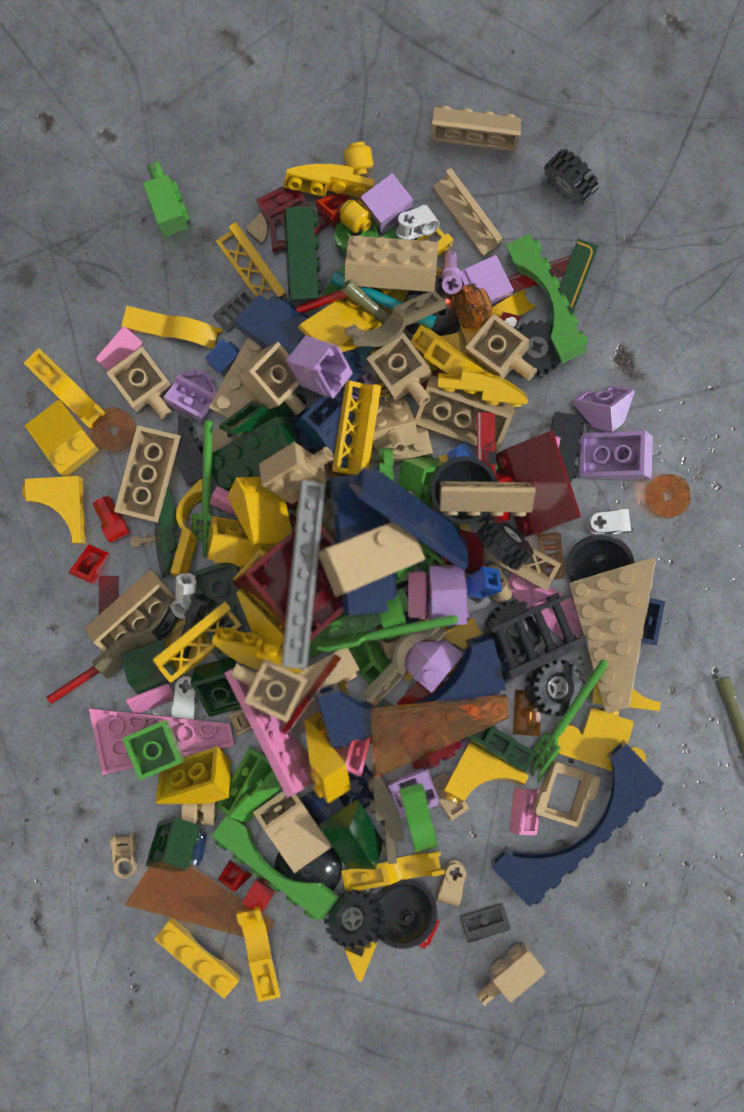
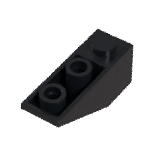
M555 412L552 415L550 431L554 432L555 437L561 438L559 450L571 483L573 479H576L578 473L575 459L580 456L581 444H578L579 435L583 434L584 422H581V415Z
M180 414L178 415V435L181 438L177 449V466L187 486L191 488L199 479H202L203 454L201 450H203V445L199 438L194 439L191 433L194 427L189 418L184 419Z

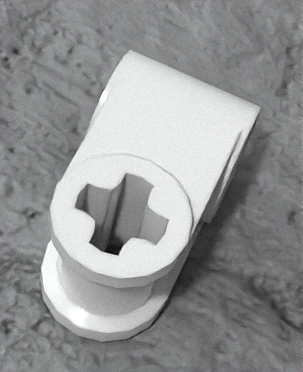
M422 205L416 209L400 213L396 236L398 239L413 240L432 234L438 229L440 224L427 205Z
M629 509L595 513L586 522L587 530L593 535L631 532ZM598 520L599 523H602V526L594 525V522Z
M192 676L181 677L176 682L172 704V717L192 720L196 718L197 695L193 687L187 692L186 688L182 687V684L186 683L187 680L188 684L191 685Z

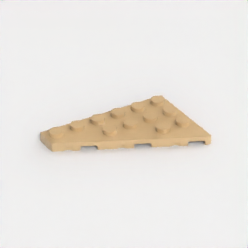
M654 557L569 583L583 634L588 642L587 648L593 669L596 668L602 659L607 660L609 663L597 682L607 714L630 708L636 666L638 665L640 644L643 637V628L656 565Z

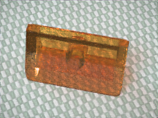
M516 689L513 734L540 736L541 713L537 711L538 708H533L530 705L533 701L527 700L526 696L530 695L529 691Z

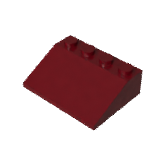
M553 431L546 432L496 453V462L500 474L509 476L510 482H531L535 487L532 512H526V516H514L519 534H522L525 538L582 517Z

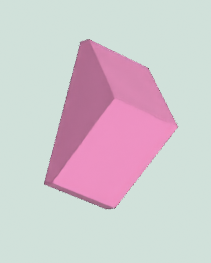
M371 737L366 740L349 742V745L342 748H333L346 763L347 771L357 777L362 775Z

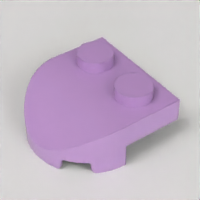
M199 369L186 373L182 371L176 376L174 384L164 396L163 401L202 423L210 412L209 406L217 393L214 379L207 372Z

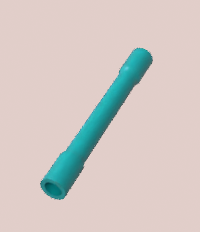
M335 271L330 283L342 288L345 283V274ZM359 286L370 299L393 310V307L403 303L370 287ZM429 315L416 322L431 329L436 321V316Z

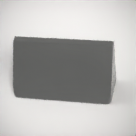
M503 903L460 917L467 943L510 930V924Z

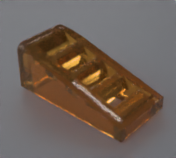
M559 532L537 534L539 551L545 554V550L556 549L557 553L546 555L553 559L557 558L562 563L553 579L565 578L561 534ZM555 540L556 544L544 545V541ZM546 562L540 563L541 572L550 576L552 572H546V568H554L555 566Z

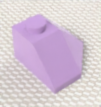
M611 386L606 387V391L594 393V390L584 391L573 399V405L593 428L601 429L604 432H613L625 421L634 396V389Z
M440 640L439 642L420 641L410 649L406 657V668L418 682L432 693L462 657L463 653L447 640Z

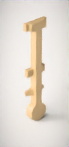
M190 524L188 525L189 530L192 531V527ZM182 531L175 532L174 537H181ZM147 533L146 538L142 539L134 536L131 538L130 544L132 547L138 548L142 543H148L149 547H151L152 542L155 541V536L151 537L149 533Z

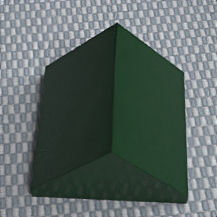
M164 638L121 654L127 682L137 695L164 684H170L153 663V659L167 649ZM171 660L163 666L170 676L177 672L175 664Z

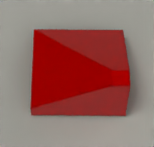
M229 860L218 880L235 892L251 877L252 873Z

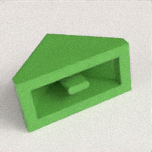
M398 590L395 597L396 600L386 601L387 612L379 613L384 629L407 624ZM405 634L398 635V636H393V637H388L387 640L393 639V638H396V637H400V636H403V635H405Z

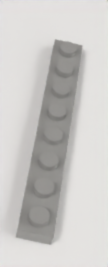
M305 480L300 482L281 667L301 670L307 668L325 484Z

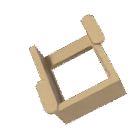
M553 760L545 772L532 811L539 816L580 828L588 801L595 799L601 780L598 776L588 771ZM557 773L581 780L570 814L547 807Z

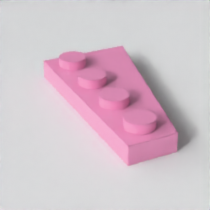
M513 572L507 580L508 586L512 591V597L518 600L519 603L522 601L527 602V608L531 605L535 607L546 602L545 597L554 593H558L559 596L564 595L550 587L546 591ZM569 597V599L560 602L572 634L580 637L583 630L575 602ZM552 606L542 610L541 612L547 627L563 641L564 636Z

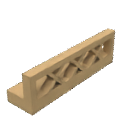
M452 168L448 169L445 173V178L433 185L432 189L480 255L485 257L501 245L503 237Z
M484 547V557L546 591L562 564L533 548L534 554L532 556L534 562L524 563L516 571L510 569L508 565L505 566L501 560L496 559V556L488 551V548ZM548 562L555 566L550 576L541 572L540 563Z

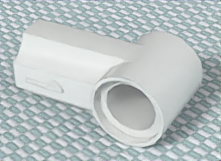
M181 573L176 577L175 601L171 603L170 607L172 613L180 619H185V611L189 609L191 603L190 595L196 593L197 581L195 576L190 573Z

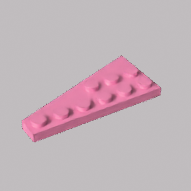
M233 668L225 672V675L288 798L314 783L310 777L312 770L309 754L291 730L287 735L280 731L281 726L284 724L283 720L245 703L250 691V685L232 678Z
M89 709L102 775L134 768L122 738L167 719L170 722L184 757L216 746L220 749L235 746L231 723Z

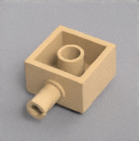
M494 313L465 347L466 354L493 374L505 378L514 369L529 381L537 372L536 368L522 359V356L529 349V339Z
M401 333L395 340L384 345L366 358L372 370L395 401H398L409 392L419 406H423L430 401L431 397L421 384L433 375L427 363L404 333Z
M277 342L266 347L238 377L262 405L266 406L267 410L279 406L284 401L294 414L298 415L306 408V405L294 393V390L300 384L286 362L290 355Z
M140 347L106 372L136 412L149 404L160 419H164L172 412L160 397L161 394L172 386L143 347Z
M405 396L398 401H395L393 398L378 404L372 443L376 454H378V448L382 447L393 448L395 454H403L406 452L408 445L419 443L416 422Z
M293 442L259 464L262 486L292 505L299 500L300 482L302 480L327 484L324 464L333 460V454L329 448L324 447L312 455Z
M266 659L259 672L255 673L236 664L231 675L232 678L250 685V691L245 703L285 722H288L308 680Z
M524 942L521 945H514L508 951L509 955L503 960L500 958L491 965L489 973L492 982L476 994L484 1006L499 993L504 994L510 1003L513 1002L546 974L541 963Z

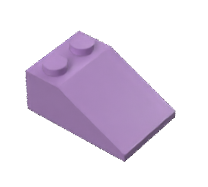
M647 431L584 433L581 435L580 478L651 480L653 436Z

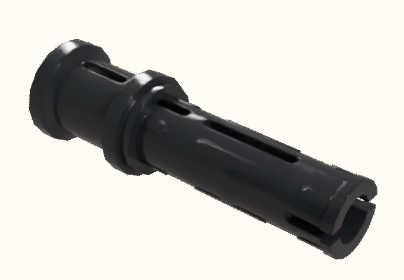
M198 593L190 595L191 603L189 609L184 614L186 621L180 637L205 618L203 614L206 605L210 603V599L207 596ZM187 646L183 650V658L188 659L192 646ZM181 652L175 658H180Z

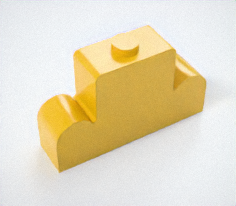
M589 707L581 730L579 731L578 728L568 725L558 738V746L561 747L559 754L612 771L611 761L607 754L622 740L628 744L634 722L618 716L619 711L607 714L606 711ZM630 746L646 763V756L643 750Z

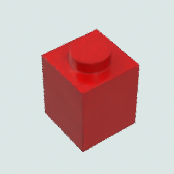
M257 877L241 904L251 910L259 907L261 913H263L275 890L268 885L269 881L267 879Z

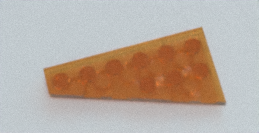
M502 694L372 708L371 726L374 776L379 777L507 720L508 697Z
M192 865L188 870L181 872L149 867L125 903V906L244 937L241 925L238 923L236 911H251V909L241 904L243 899ZM262 913L268 934L276 921Z

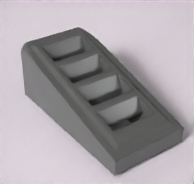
M246 285L213 314V317L226 332L234 327V321L249 306L242 298L246 296L251 303L256 298ZM239 302L244 310L241 311L235 304ZM231 307L237 313L236 317L229 311ZM225 313L231 320L229 324L221 316L222 314Z

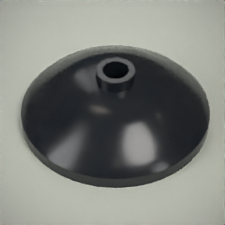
M436 275L435 291L445 301L446 308L443 309L440 315L438 312L432 314L436 316V321L431 330L439 336L454 334L465 319L467 309L466 298L462 289L455 294L445 292L442 288L441 275ZM409 290L404 302L429 291ZM414 322L407 325V327L415 334L421 324Z
M460 456L446 461L438 468L431 482V498L435 508L444 518L454 523L470 524L483 519L490 513L481 512V515L472 516L467 515V512L458 511V515H445L444 511L439 509L440 481L497 482L494 472L486 463L474 457Z
M595 534L580 540L571 549L567 558V573L570 581L574 582L633 564L635 561L632 551L621 539L607 534ZM598 557L604 558L602 561L596 560Z
M333 846L306 865L312 869L310 874L304 873V867L294 873L280 852H278L274 869L284 876L301 882H321L332 891L339 884L342 874V862Z
M401 880L387 885L376 896V901L380 902L383 906L380 909L384 910L386 915L382 917L386 921V925H381L380 928L384 932L382 935H377L383 943L396 949H409L418 946L431 935L437 922L438 909L433 895L425 886L415 881ZM411 916V920L405 922V918Z

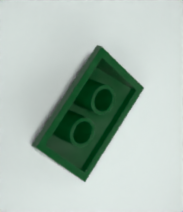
M357 799L319 826L347 869L375 870L382 851V843L384 842Z

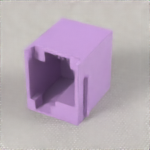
M393 173L361 196V202L370 210L372 214L371 219L375 222L380 235L398 223L400 213L412 210V197Z
M497 255L461 270V289L464 292L467 308L471 316L497 305L510 297L514 291Z
M307 335L286 359L301 387L322 394L325 397L334 398L353 374L338 346Z
M456 565L429 566L430 601H428L430 619L456 615L458 622L452 625L467 624L469 613L464 571Z
M427 767L392 780L388 784L400 818L406 816L400 793L402 788L422 783L428 808L430 809L438 805L440 795L431 772Z

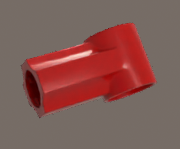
M109 495L99 498L92 503L102 523L101 529L109 543L130 534L123 517L114 512L115 504Z

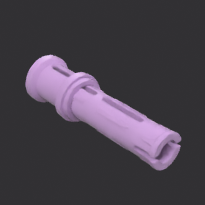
M447 250L443 254L442 288L448 294H455L462 288V275L459 268H457L456 252L453 251L452 254V250Z

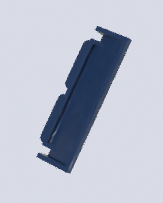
M259 294L237 317L233 326L264 349L279 342L290 355L306 336L298 327L309 317L304 313L297 312L296 307L282 297L279 298L274 294L267 300ZM354 350L342 352L353 373L347 381L359 383L364 371L358 368L361 360L360 355ZM345 384L337 393L342 399L344 396Z
M366 467L362 468L350 484V487L360 499L463 571L468 566L467 539L459 534V528L376 468L373 467L371 470H368Z
M356 476L330 478L337 544L389 524L388 517L360 499L350 487ZM395 572L342 594L344 615H373L387 612L386 601L396 600L395 597L397 596Z

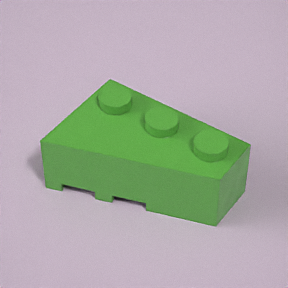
M431 456L403 460L400 467L398 485L407 491H413V495L430 508H433L434 504L431 502V482L435 472L445 462H440Z
M249 747L230 781L229 798L220 800L216 807L229 817L248 823L255 816L253 812L267 803L281 788L264 753Z

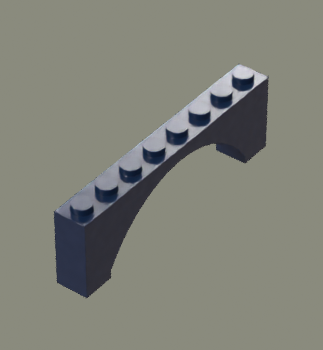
M482 634L465 640L467 646L457 668L447 681L432 694L411 704L396 707H379L347 696L339 690L336 683L320 688L315 697L332 748H342L349 745V742L366 740L373 734L379 732L387 733L393 727L399 725L407 726L414 723L417 719L431 718L438 712L444 710L452 711L464 703L472 704L477 702L479 698L496 696L500 694V691L506 690L493 639L488 634Z
M624 740L607 754L612 767L610 797L603 815L587 835L570 846L546 853H522L511 851L506 847L491 861L492 869L529 907L534 903H540L550 888L555 889L561 883L563 876L574 872L579 865L578 863L583 858H589L595 852V847L599 843L608 841L612 836L611 832L617 827H623L628 822V817L634 811L636 813L645 806L646 800L651 796H657L662 791L664 783L661 778Z

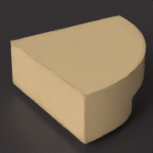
M259 213L246 227V231L263 245L267 238L268 228L265 218Z

